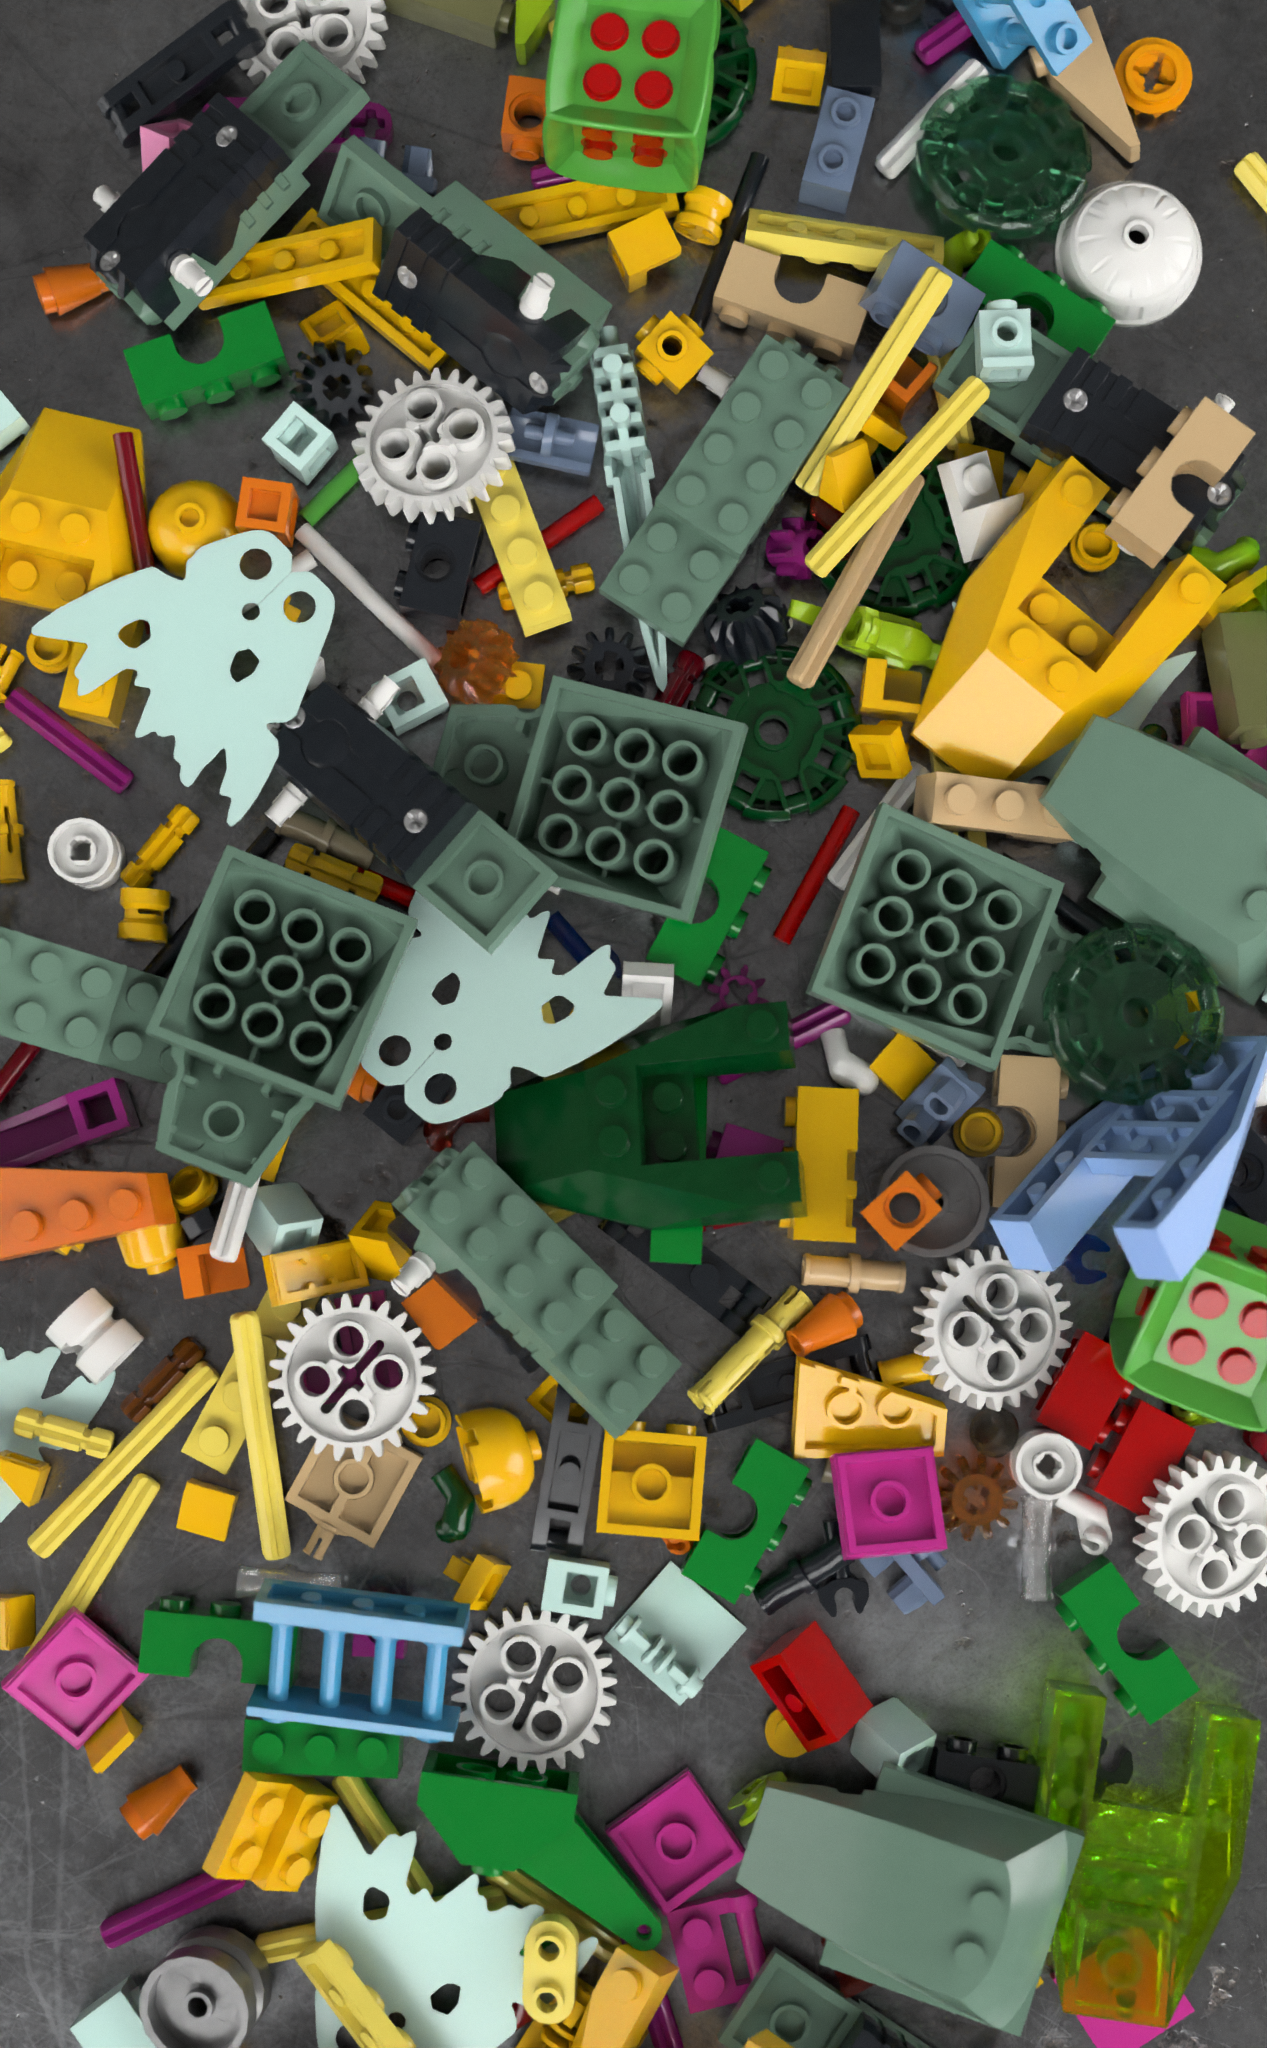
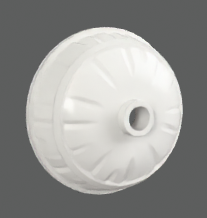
M1117 181L1101 185L1089 191L1069 209L1056 236L1054 263L1056 273L1067 283V289L1083 299L1089 297L1103 304L1108 309L1109 316L1116 320L1114 326L1139 327L1155 323L1167 317L1187 299L1200 274L1202 243L1194 219L1184 205L1171 193L1150 183ZM1131 231L1141 232L1145 237V242L1142 244L1133 243L1129 238V233Z

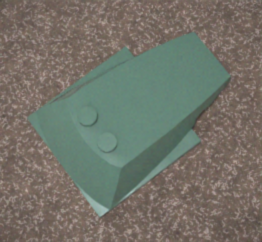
M553 675L545 704H540L537 709H519L515 705L451 704L433 769L558 875L557 880L551 885L552 887L692 924L749 727L745 723Z
M1093 714L1039 798V802L1058 821L1071 838L1082 848H1088L1100 862L1099 869L1102 871V874L1087 898L1244 1003L1254 1006L1267 986V771L1202 726L1193 729L1183 746H1177L1143 731Z
M883 802L876 807L807 987L806 994L985 1071L992 1072L996 1071L1003 1050L1009 1049L1097 1064L1130 971L1079 933L1072 934L1058 924V915L1054 912L1063 891L1064 882Z
M226 845L145 1031L148 1036L171 1044L170 1056L174 1059L171 1080L167 1083L163 1097L155 1150L251 1189L283 1147L302 1117L312 1108L315 1102L340 1111L415 933L418 919L238 848Z
M883 1761L874 1791L863 1790L860 1795L839 1793L835 1788L821 1785L768 1780L736 1882L765 1903L824 1937L826 1941L821 1953L820 1965L1020 2037L1085 1839L1084 1831Z

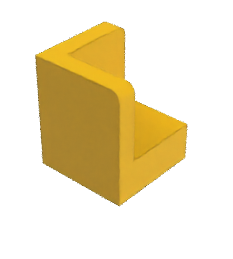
M662 207L607 232L608 252L629 293L647 285V271L681 255V246Z
M867 657L862 671L857 715L914 723L921 706L919 703L922 674L917 671L887 668L886 659Z
M377 1200L371 1204L348 1233V1237L358 1257L364 1262L368 1276L372 1279L391 1282L401 1273L399 1270L406 1264L410 1255L387 1233V1226L395 1219L391 1203Z

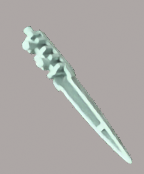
M610 325L602 327L599 333L600 347L591 356L590 364L604 449L606 485L614 489L623 549L625 550L653 508L649 481H653L655 475L647 441L634 350L630 349L628 343L620 344L618 327ZM638 619L656 685L664 692L667 686L666 636Z

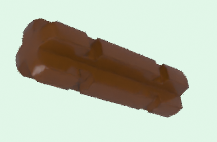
M189 1336L183 1338L171 1350L174 1354L172 1356H165L138 1384L140 1389L132 1391L121 1402L120 1408L130 1420L135 1423L141 1422L153 1409L152 1405L154 1403L158 1404L187 1374L185 1370L193 1368L205 1356L204 1349L193 1338Z

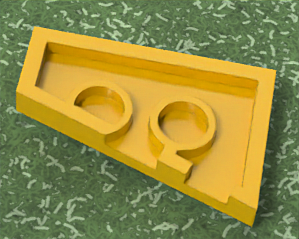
M796 1356L790 1451L794 1459L830 1458L831 1455L838 1453L933 1446L934 1457H944L948 1410L943 1401Z

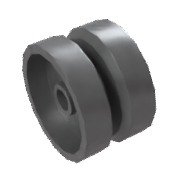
M941 1145L916 1147L898 1156L884 1172L877 1197L905 1171H908L914 1178L922 1172L941 1192L942 1196L940 1199L943 1200L942 1210L910 1238L901 1249L923 1258H938L951 1256L969 1247L984 1229L990 1210L988 1185L979 1167L962 1152ZM898 1194L890 1202V1213L898 1222H913L920 1214L919 1201L911 1194Z
M210 1925L191 1930L179 1939L168 1951L165 1958L157 1964L141 1990L139 2013L146 2035L156 2048H240L271 2001L273 1979L266 1957L253 1940L233 1928Z

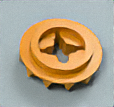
M1148 37L1131 43L1119 55L1114 68L1125 102L1133 108L1135 115L1146 113L1153 114L1157 118L1165 112L1175 111L1188 95L1192 84V68L1188 57L1176 44L1163 38ZM1157 62L1160 64L1158 80L1164 83V85L1156 83L1153 89H1150L1147 93L1144 91L1145 78L1139 75V73L1147 75Z

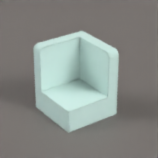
M297 1182L262 1186L257 1188L245 1232L261 1255L266 1256L317 1245L324 1218Z
M892 1697L871 1708L856 1723L850 1752L877 1779L883 1761L923 1774L928 1771L937 1734L899 1699Z

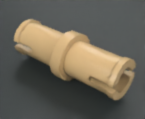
M810 1253L803 1254L801 1285L843 1287L846 1293L855 1294L858 1293L859 1289L894 1291L896 1293L904 1292L906 1283L905 1261L893 1262L861 1259V1254L849 1253L847 1258L810 1255Z

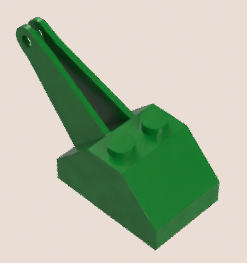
M429 1749L421 1771L417 1804L460 1864L472 1866V1872L489 1877H498L502 1875L503 1871L514 1872L520 1868L618 1935L634 1949L649 1951L659 1944L662 1938L660 1916L576 1811L580 1772L546 1767L545 1773L540 1774L537 1765L527 1764L522 1774V1771H518L517 1762L507 1761L501 1768L498 1766L497 1759ZM641 1925H648L651 1929L647 1933H640L637 1928Z

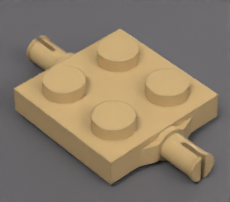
M342 1412L345 1421L351 1426L360 1427L368 1422L359 1421ZM386 1438L383 1440L384 1454L381 1457H377L369 1445L365 1446L363 1459L359 1462H356L352 1448H346L342 1458L336 1461L333 1454L334 1445L327 1444L317 1455L314 1453V1444L284 1499L307 1512L317 1524L303 1551L310 1556L321 1538L322 1541L313 1558L322 1561L335 1534L353 1537L374 1549L424 1456L403 1444L396 1447Z

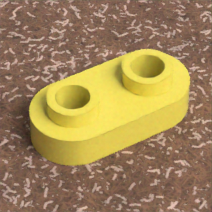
M556 1913L544 1914L535 1919L529 1927L524 1942L523 2005L527 2013L534 2020L544 2024L559 2023L567 2018L573 2009L577 1996L578 1931L567 1917ZM552 1941L557 1944L559 1951L548 1953L543 1949L541 1943ZM545 1992L551 1993L556 1997L557 2002L546 2004L541 2000L540 1994Z

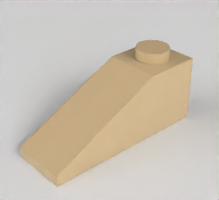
M1090 5L1075 12L1093 42L1058 76H1052L1035 47L1028 49L1030 60L1036 77L1046 76L1051 92L1129 163L1140 160V141Z

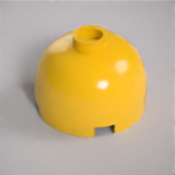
M195 479L173 484L157 497L149 512L148 534L154 555L169 573L184 579L186 576V563L195 554L196 550L209 543L239 534L235 527L238 508L237 500L226 489L207 480Z
M486 1407L455 1414V1420L460 1425L456 1427V1432L468 1479L473 1481L474 1484L478 1483L480 1494H476L474 1497L481 1513L484 1514L517 1502L529 1491L534 1480V1461L542 1459V1451L535 1430L525 1431L518 1417L504 1409Z

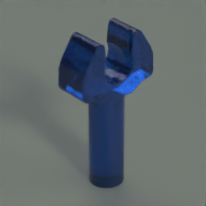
M559 911L549 917L546 927L574 958L577 965L596 951L590 948ZM611 948L610 960L614 962L616 967L613 976L620 980L622 979L621 963L618 955Z
M1085 1234L1069 1252L1065 1261L1060 1266H1065L1072 1275L1073 1283L1086 1285L1096 1283L1106 1278L1107 1273L1095 1269H1086L1082 1264V1256L1088 1250L1109 1252L1111 1248L1097 1236Z

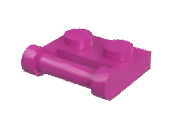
M746 1888L684 1902L666 1915L690 2014L739 2002L767 1959L755 1908L759 1904L756 1895ZM726 1913H735L750 1975L748 1978L736 1981L720 1915Z

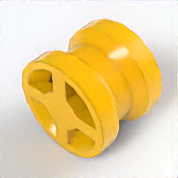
M697 185L693 191L685 192V209L677 214L673 227L678 233L691 241L708 246L717 245L722 236L720 225L723 219L729 217L733 203L728 197L717 190Z

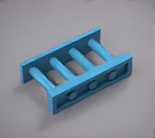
M952 0L994 69L1004 70L1028 46H1035L1051 75L1058 76L1093 42L1069 0Z
M265 1578L254 1601L253 1621L267 1622L272 1626L268 1686L256 1684L247 1704L246 1716L261 1717L270 1723L292 1721L416 1737L425 1743L453 1742L461 1707L443 1705L448 1647H462L469 1623L470 1604ZM293 1627L320 1629L324 1633L320 1689L301 1686L289 1688ZM347 1633L370 1635L376 1639L371 1695L340 1692L344 1640ZM399 1639L423 1642L427 1645L422 1702L392 1698L396 1642Z

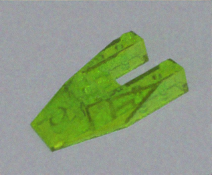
M1046 1678L1038 1731L1037 1761L1041 1766L1034 1814L1082 1830L1085 1834V1839L1050 1944L1061 2010L1063 2013L1167 2029L1240 1880L1262 1721L1247 1709L1203 1702L1196 1703L1181 1812L1093 1798L1107 1697L1097 1686Z

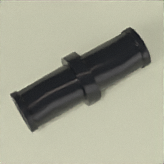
M835 1534L832 1536V1539L805 1556L801 1557L797 1554L789 1559L788 1567L761 1585L755 1586L753 1594L762 1610L769 1616L773 1615L778 1609L804 1593L812 1595L820 1589L819 1583L846 1565L855 1562V1559L843 1560L840 1535Z

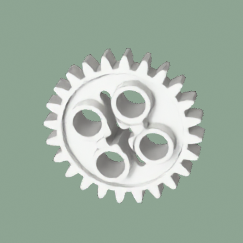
M239 0L248 14L246 21L249 26L257 28L266 42L265 48L257 56L239 63L242 70L249 69L247 75L254 86L262 83L283 61L280 60V57L286 49L296 47L302 40H305L350 78L361 84H364L366 81L360 68L363 65L370 68H377L378 66L371 50H385L386 48L383 37L378 34V32L389 29L385 16L380 14L387 9L384 0ZM278 1L288 2L283 11L273 14L269 13V9L274 3ZM348 10L349 14L347 16H344V12ZM310 19L311 26L305 28V21ZM268 32H273L269 37H266ZM337 34L348 35L342 45L338 47L327 46L331 37Z
M434 368L430 380L423 381L418 371H414L413 384L406 386L399 378L395 379L397 392L390 395L383 390L378 391L382 405L380 407L366 405L364 409L370 422H356L355 425L361 438L352 441L351 445L357 455L352 460L360 475L358 478L365 491H369L377 506L384 503L389 514L393 517L403 509L410 523L417 518L419 512L424 513L428 524H433L437 512L444 511L449 522L453 521L455 515L454 508L461 506L469 514L473 513L470 500L476 496L488 502L490 498L485 487L488 484L502 487L503 481L498 470H510L512 468L507 453L516 450L510 435L514 432L510 417L507 416L508 413L502 399H496L492 388L488 386L481 388L478 378L474 375L464 383L458 369H454L447 380H443L439 368ZM433 413L427 418L420 419L425 414ZM469 433H475L472 437L468 439L460 440L463 436ZM406 452L399 458H393L398 453ZM448 472L444 477L432 480L436 475Z
M984 1244L982 1254L979 1249L967 1247L964 1253L965 1262L958 1257H947L951 1272L946 1273L936 1269L932 1271L933 1277L938 1283L935 1289L921 1287L920 1291L929 1299L928 1306H914L913 1311L925 1317L924 1324L912 1327L911 1332L924 1336L925 1342L918 1345L914 1349V1353L930 1357L921 1370L923 1373L932 1376L938 1375L933 1386L944 1392L950 1390L949 1399L959 1403L967 1400V1406L981 1410L983 1405L986 1404V1407L989 1409L1001 1411L1003 1400L1007 1405L1017 1408L1020 1407V1392L1034 1399L1038 1397L1035 1386L1036 1381L1048 1385L1052 1384V1378L1047 1372L1049 1365L1055 1367L1064 1366L1062 1360L1055 1353L1057 1348L1066 1349L1071 1347V1343L1060 1338V1331L1073 1327V1322L1061 1319L1059 1314L1070 1306V1301L1055 1299L1054 1296L1061 1290L1063 1284L1054 1280L1046 1281L1051 1271L1041 1272L1037 1270L1013 1269L1004 1249L1002 1248L1000 1251L996 1245ZM995 1279L998 1287L997 1295L989 1303L986 1291L988 1285ZM964 1296L967 1297L970 1304L980 1315L993 1318L991 1325L963 1304ZM1029 1314L1031 1319L1030 1329L1022 1337L1020 1324L1023 1318ZM960 1318H963L965 1331L962 1337L956 1341L953 1336V1328L955 1323ZM994 1329L1022 1351L1020 1358L1007 1341L992 1336ZM997 1352L999 1358L998 1366L994 1372L989 1374L987 1369L988 1360L993 1353Z
M344 1293L341 1299V1308L336 1309L329 1297L322 1299V1315L319 1316L313 1309L306 1307L303 1309V1314L307 1325L303 1326L294 1321L289 1322L287 1327L295 1338L293 1341L279 1339L275 1343L286 1353L285 1358L273 1359L269 1363L271 1367L282 1371V1377L269 1382L268 1387L283 1389L284 1393L283 1397L272 1404L273 1408H289L291 1414L283 1421L282 1426L285 1428L299 1423L302 1429L296 1441L301 1443L310 1435L317 1438L314 1447V1453L317 1455L327 1444L334 1445L333 1454L336 1461L342 1458L346 1448H352L355 1460L359 1462L363 1459L365 1446L370 1445L376 1456L381 1457L384 1454V1439L387 1438L396 1447L401 1446L403 1441L399 1433L400 1427L415 1433L418 1426L412 1419L411 1414L427 1415L430 1410L419 1398L420 1395H432L436 1391L435 1387L423 1382V1377L435 1373L437 1367L422 1364L421 1360L422 1357L432 1350V1346H416L414 1340L421 1334L422 1328L416 1327L407 1331L403 1327L409 1315L407 1311L399 1314L394 1319L390 1317V1300H386L378 1310L372 1309L371 1294H365L358 1307L354 1306L350 1293ZM353 1326L361 1332L364 1341L359 1353L346 1354L338 1347L336 1341L337 1334L342 1327ZM377 1340L383 1341L384 1348L360 1376V1379L365 1383L364 1387L362 1388L357 1384L353 1385L329 1413H324L322 1405L345 1380L346 1375L341 1370L343 1365L348 1369L353 1368L361 1361ZM385 1359L394 1360L401 1366L403 1379L398 1386L385 1387L377 1380L375 1372L380 1361ZM320 1366L329 1374L330 1385L325 1393L316 1394L306 1388L303 1378L308 1367ZM356 1399L366 1404L370 1413L367 1424L355 1427L345 1421L342 1411L346 1401Z
M1206 1449L1204 1450L1202 1460L1190 1454L1186 1455V1470L1170 1464L1168 1469L1171 1480L1168 1483L1155 1478L1153 1482L1159 1491L1157 1498L1143 1496L1142 1498L1145 1505L1151 1508L1149 1515H1140L1135 1518L1136 1522L1146 1527L1145 1533L1133 1537L1134 1543L1146 1549L1135 1558V1561L1148 1569L1142 1578L1145 1582L1155 1587L1153 1593L1184 1613L1187 1610L1201 1618L1205 1611L1215 1617H1221L1223 1606L1238 1612L1240 1610V1596L1255 1602L1257 1598L1254 1586L1259 1583L1267 1587V1575L1265 1574L1267 1572V1470L1257 1466V1462L1243 1455L1238 1456L1228 1450H1223L1219 1455ZM1223 1494L1221 1501L1218 1503L1220 1496ZM1193 1500H1194L1195 1506H1196V1508H1197L1196 1510H1195V1508L1193 1507V1504H1192ZM1185 1523L1183 1530L1179 1533L1181 1526Z
M524 1602L522 1617L515 1618L512 1611L505 1607L503 1609V1624L500 1626L490 1617L485 1618L484 1626L488 1634L486 1637L474 1631L470 1633L468 1639L476 1650L475 1652L464 1649L459 1651L457 1658L466 1664L468 1669L453 1670L451 1679L465 1684V1687L453 1691L451 1701L466 1703V1706L460 1711L459 1722L471 1720L473 1723L466 1733L465 1738L467 1741L480 1736L485 1739L480 1750L481 1756L487 1755L495 1748L500 1751L498 1758L499 1767L502 1768L512 1756L517 1758L518 1771H522V1774L528 1760H535L540 1774H544L547 1759L554 1758L557 1765L564 1769L566 1767L565 1752L570 1750L575 1756L582 1759L585 1754L581 1742L583 1739L594 1744L600 1742V1736L593 1726L594 1724L609 1726L611 1723V1717L601 1710V1707L616 1705L617 1696L603 1690L617 1683V1675L602 1672V1669L613 1661L611 1653L596 1655L595 1651L602 1644L603 1637L597 1635L588 1640L584 1637L588 1628V1621L586 1619L573 1628L569 1625V1614L562 1613L557 1620L551 1618V1611L542 1610L540 1616H534L529 1602ZM519 1641L527 1642L534 1648L536 1657L529 1664H515L508 1656L507 1649L509 1646ZM552 1645L556 1648V1652L544 1674L542 1689L547 1693L539 1691L536 1693L522 1728L517 1730L513 1727V1722L525 1700L527 1686L522 1681L525 1683L533 1681L546 1648ZM562 1663H573L580 1668L583 1677L577 1684L565 1686L556 1680L554 1670ZM496 1689L507 1690L513 1696L515 1704L508 1711H494L487 1703V1695ZM545 1710L553 1711L559 1716L562 1724L559 1729L552 1733L541 1732L533 1723V1718L537 1713Z

